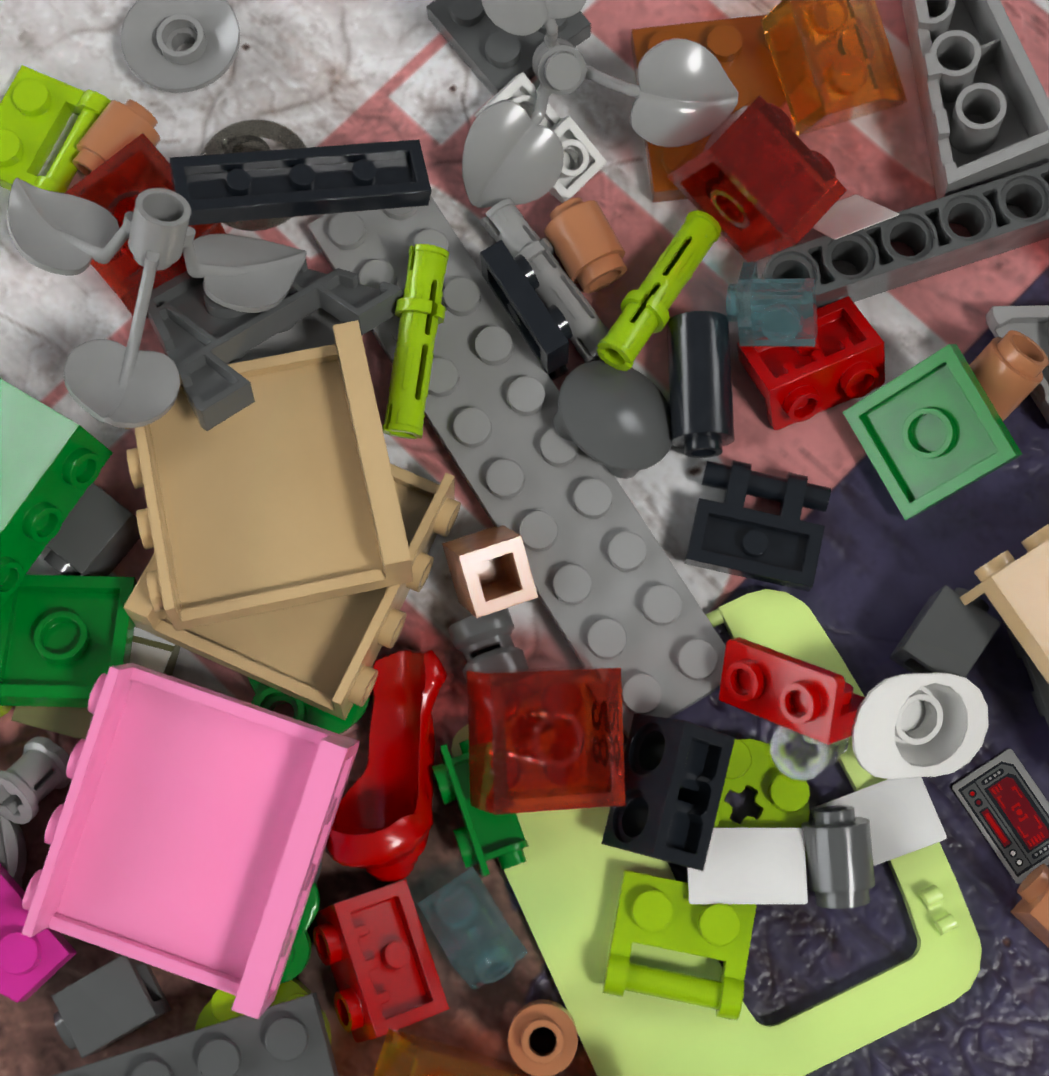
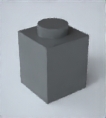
M92 483L64 520L59 532L46 545L51 551L45 556L44 560L62 575L109 576L141 538L137 517Z
M945 585L930 596L889 658L910 673L937 672L966 677L1002 622L987 613L989 606L980 597L965 606L959 597L969 590L956 587L953 590Z
M124 955L119 956L52 995L58 1008V1012L54 1014L56 1029L63 1042L70 1049H78L81 1058L103 1051L172 1010L150 965Z

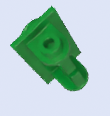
M479 735L460 742L462 755L453 758L450 756L447 744L440 746V755L443 763L433 766L432 769L444 805L454 801L457 802L464 826L453 830L465 868L478 865L481 877L483 878L490 874L486 863L490 860L498 858L501 870L527 862L523 849L528 847V843L524 838L513 803L510 802L488 810L485 801L487 797L508 790L495 753V746H487L484 735Z

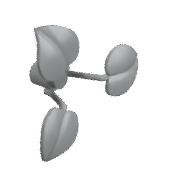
M481 0L487 16L496 26L514 35L526 36L538 31L545 25L546 35L544 36V42L535 50L532 59L534 74L541 82L536 90L537 100L533 114L529 117L526 111L516 102L501 100L488 106L478 115L467 134L463 150L462 177L464 187L471 204L478 208L493 207L505 199H511L516 205L526 204L548 193L560 177L563 169L564 152L557 134L548 127L540 125L545 117L549 96L552 93L557 95L570 94L581 86L584 79L594 81L622 94L637 97L630 113V122L633 130L647 142L663 147L689 145L710 135L733 112L738 103L739 93L718 59L707 48L688 39L673 38L664 40L649 49L638 65L637 79L639 85L620 80L598 71L592 66H586L582 54L570 42L558 38V26L555 20L577 14L585 5L586 0Z
M19 178L14 180L8 200L7 222L11 239L19 253L29 263L42 270L65 276L78 275L89 267L92 259L101 264L109 263L127 240L135 261L144 267L127 347L107 339L90 340L72 350L67 357L64 368L65 386L76 403L102 423L107 422L114 427L136 428L151 424L163 417L171 409L178 396L180 377L175 362L163 353L139 350L156 271L169 268L179 260L183 252L188 274L193 278H204L203 288L211 300L235 311L260 313L276 307L285 299L305 262L307 252L275 242L231 234H207L194 240L196 231L188 226L191 216L189 203L180 194L164 188H151L141 192L136 198L134 212L128 211L125 213L123 225L120 228L116 218L108 210L94 202L70 194L44 190Z

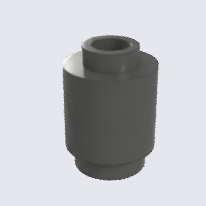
M826 806L814 809L815 819L803 822L802 829L805 842L807 887L815 892L816 905L822 908L843 909L869 904V888L875 886L869 819L855 817L853 806Z

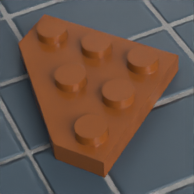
M808 10L632 29L631 47L637 85H639L637 69L644 54L664 40L680 38L697 42L707 48L718 59L739 93L738 103L727 120L718 129L699 141L680 147H663L644 140L653 203L706 197L704 193L705 183L709 179H717V173L720 169H732L744 153L752 149L777 119L779 111L796 91L799 92L812 77L816 66ZM727 175L723 176V182L727 179ZM718 185L711 186L710 191L712 195L719 188Z

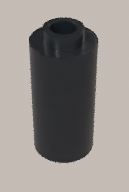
M713 311L685 312L671 317L667 322L671 441L674 446L684 448L685 455L688 457H715L722 454L723 446L729 445L735 440L729 319L726 315Z

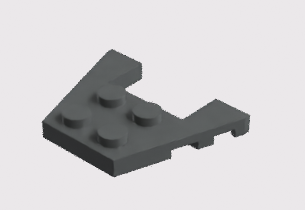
M305 259L285 299L268 311L246 313L223 307L206 295L203 288L204 278H193L185 271L152 290L147 316L166 355L176 364L179 371L180 384L200 426L208 431L255 402L250 381L227 365V363L240 360L250 349L277 333L290 330L297 321L319 308L324 309L343 323L358 320L361 335H364L395 316L396 302L398 299L403 298V291L397 285L384 281L379 286V289L359 284L357 273L340 268L328 274L308 269Z

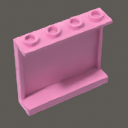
M134 663L110 666L108 673H104L98 678L90 694L88 711L94 715L86 739H81L70 755L66 776L72 779L65 803L60 804L55 809L47 824L44 841L50 845L43 870L39 869L33 875L26 888L22 906L23 909L29 912L21 934L33 937L46 928L55 930L235 995L231 1010L259 1019L275 1000L360 741Z

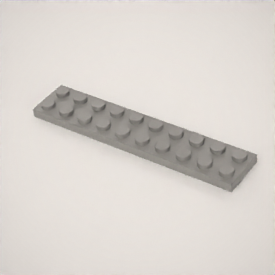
M430 196L429 205L325 214L309 223L307 226L310 234L333 270L340 268L357 273L359 284L379 289V286L384 281L397 285L404 293L408 271L409 247L411 245H435L449 252L441 304L446 307L444 323L438 324L435 337L434 356L424 415L492 524L497 527L504 525L522 536L538 597L599 694L605 700L608 708L613 700L616 701V721L628 738L634 713L672 718L718 690L721 684L726 645L616 477L609 472L605 465L589 457L573 441L564 439L557 432L554 426V416L559 409V390L491 290L481 271L433 198ZM396 315L371 330L392 365L400 320Z

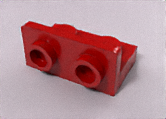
M849 296L737 342L738 359L765 398L767 419L774 430L782 429L796 422L806 421L815 414L853 398L863 397L885 383L884 341Z
M740 637L726 642L718 700L827 745L852 736V726L857 709L865 697L853 693V686L846 683L842 675Z
M406 879L335 903L317 912L315 916L317 926L313 929L315 948L323 964L331 966L338 992L334 995L335 1010L342 1027L347 1032H352L356 1043L379 1038L449 1010Z

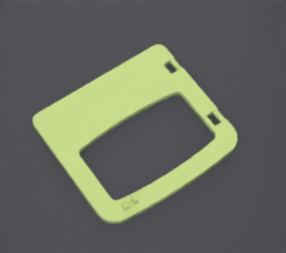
M764 589L745 594L705 614L713 627L724 623L731 639L740 637L840 674L844 677L846 683L853 686V693L865 697L810 608L803 601L789 593ZM583 670L517 703L467 724L457 732L453 739L451 748L453 757L462 755L460 742L479 735H484L487 746H495V753L508 790L485 798L488 810L512 802L524 838L528 843V847L523 849L527 862L504 869V872L566 1009L573 1017L577 1033L597 1076H805L954 1002L971 988L980 971L981 941L958 882L942 846L938 842L887 861L901 892L917 938V947L913 955L776 1024L763 1025L758 1023L744 1002H742L740 1016L736 1021L717 1017L716 1009L626 990L623 997L603 993L606 966L624 870L676 881L666 861L601 844L624 756L617 731H614L613 714L611 713L609 727L605 730L600 717L601 704L604 700L586 671ZM605 703L606 708L603 710V719L606 722L609 708ZM547 707L555 726L520 742L512 722ZM604 735L607 736L608 740L610 735H614L616 739L618 754L617 762L614 766L611 765L609 760L607 763L604 762L602 757L601 743ZM852 736L830 744L854 792L887 780L872 776L859 765L852 749ZM611 742L610 744V754L612 758H614L615 748L613 742ZM606 743L604 744V753H605V755H607V744H606ZM634 942L632 944L630 963L716 981L721 979L722 966L717 959Z

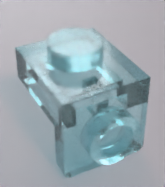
M743 262L738 283L729 284L726 298L727 319L729 322H738L739 346L815 347L818 334L815 278L758 279L757 263Z
M473 866L418 903L420 910L451 965L473 990L480 988L484 984L493 983L504 978L511 972L515 963L524 958L528 953Z

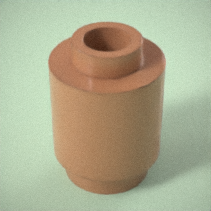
M128 99L125 104L112 100L76 145L79 153L72 162L94 184L108 192H113L119 183L126 185L160 142L161 138L154 129L158 122L146 108L131 99Z
M576 197L561 203L552 210L549 215L552 221L546 226L544 233L554 247V251L568 277L574 284H580L584 293L599 291L611 285L625 274L627 267L622 260L625 256V251L597 201L583 202L580 197Z
M1010 330L1003 338H993L969 366L1002 421H1004L1043 380L1042 371L1048 366L1049 360L1041 347L1032 339L1018 331Z
M545 999L535 1000L524 1005L515 1014L508 1033V1048L512 1059L524 1072L533 1076L556 1075L569 1066L577 1051L578 1035L575 1022L568 1010L561 1004ZM539 1027L551 1029L557 1038L553 1050L545 1054L534 1051L529 1043L530 1034Z

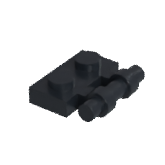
M736 460L732 461L731 466L707 461L701 485L725 490L724 502L720 503L699 498L684 564L809 592L814 584L825 526L801 521L802 507L826 512L831 488L807 483L808 476L788 472L787 477L784 478L752 471V464ZM746 495L780 502L779 515L743 508Z

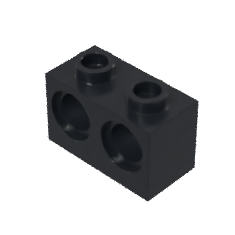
M634 713L601 844L703 871L735 737L686 720Z

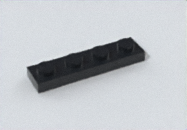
M420 140L170 158V176L173 191L184 197L191 207L189 225L429 205L432 192Z

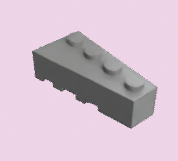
M901 0L936 198L940 199L1049 163V99L1001 1Z

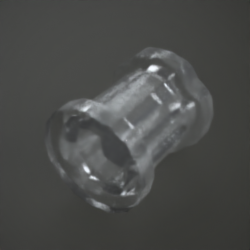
M781 726L775 731L771 739L770 753L774 764L781 773L791 779L804 781L815 778L826 767L837 763L841 755L848 749L849 737L827 745L803 735L806 743L816 744L818 753H816L813 745H804L802 734ZM791 743L792 747L786 750V745Z

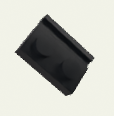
M502 240L481 251L482 276L552 381L567 373L568 368L565 364L568 363L569 357L568 339L573 337L571 328L559 308L554 304L546 308L536 293L535 289L539 287V282L529 262L521 254L513 258Z

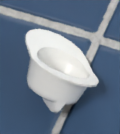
M933 672L900 674L889 677L871 689L858 707L852 726V749L859 765L874 777L902 779L951 774L968 764L982 747L989 726L988 706L980 689L962 676Z

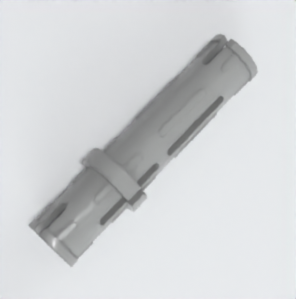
M505 199L494 205L485 213L486 217L481 219L480 224L496 242L503 241L513 258L520 254L526 258L539 282V287L535 289L536 293L546 308L554 304L562 312L572 331L573 337L569 340L575 346L584 362L602 360L597 353V345L600 340L604 339L609 329L595 313L593 307L574 282L561 268L553 256L554 247L548 239H540L511 199Z

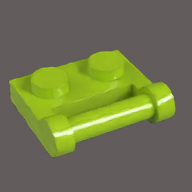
M22 65L0 103V186L11 190L14 180L19 178L44 190L71 195L68 187L78 171L72 162L79 153L76 145L111 100L96 91H83ZM72 113L79 115L46 176L39 175Z
M624 870L606 966L603 993L623 997L626 990L716 1009L717 1017L737 1021L743 1002L744 979L757 904H690L688 883ZM634 942L722 960L721 979L716 981L630 963L632 944Z

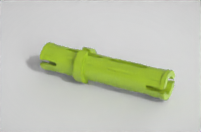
M700 210L689 212L685 222L665 251L660 255L638 290L633 289L629 291L620 305L622 313L604 339L600 340L597 345V353L606 364L620 371L630 370L634 364L633 361L652 333H659L663 330L670 318L669 308L686 283L689 282L714 242L721 236V226L710 214Z
M415 244V246L411 245L409 247L408 271L403 298L398 299L396 302L395 315L400 318L398 338L392 366L387 410L382 427L383 433L394 437L417 439L423 436L424 411L429 390L435 337L438 324L444 323L446 307L441 304L449 252L435 245Z

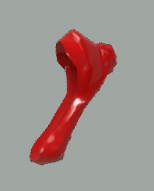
M399 650L373 663L372 668L378 670V676L372 690L373 703L367 766L362 776L341 799L325 846V851L337 863L343 866L365 868L377 880L386 883L403 880L412 872L418 857L427 845L429 831L433 824L432 767L434 766L435 738L433 716L431 713L441 686L448 675L433 650L420 652Z

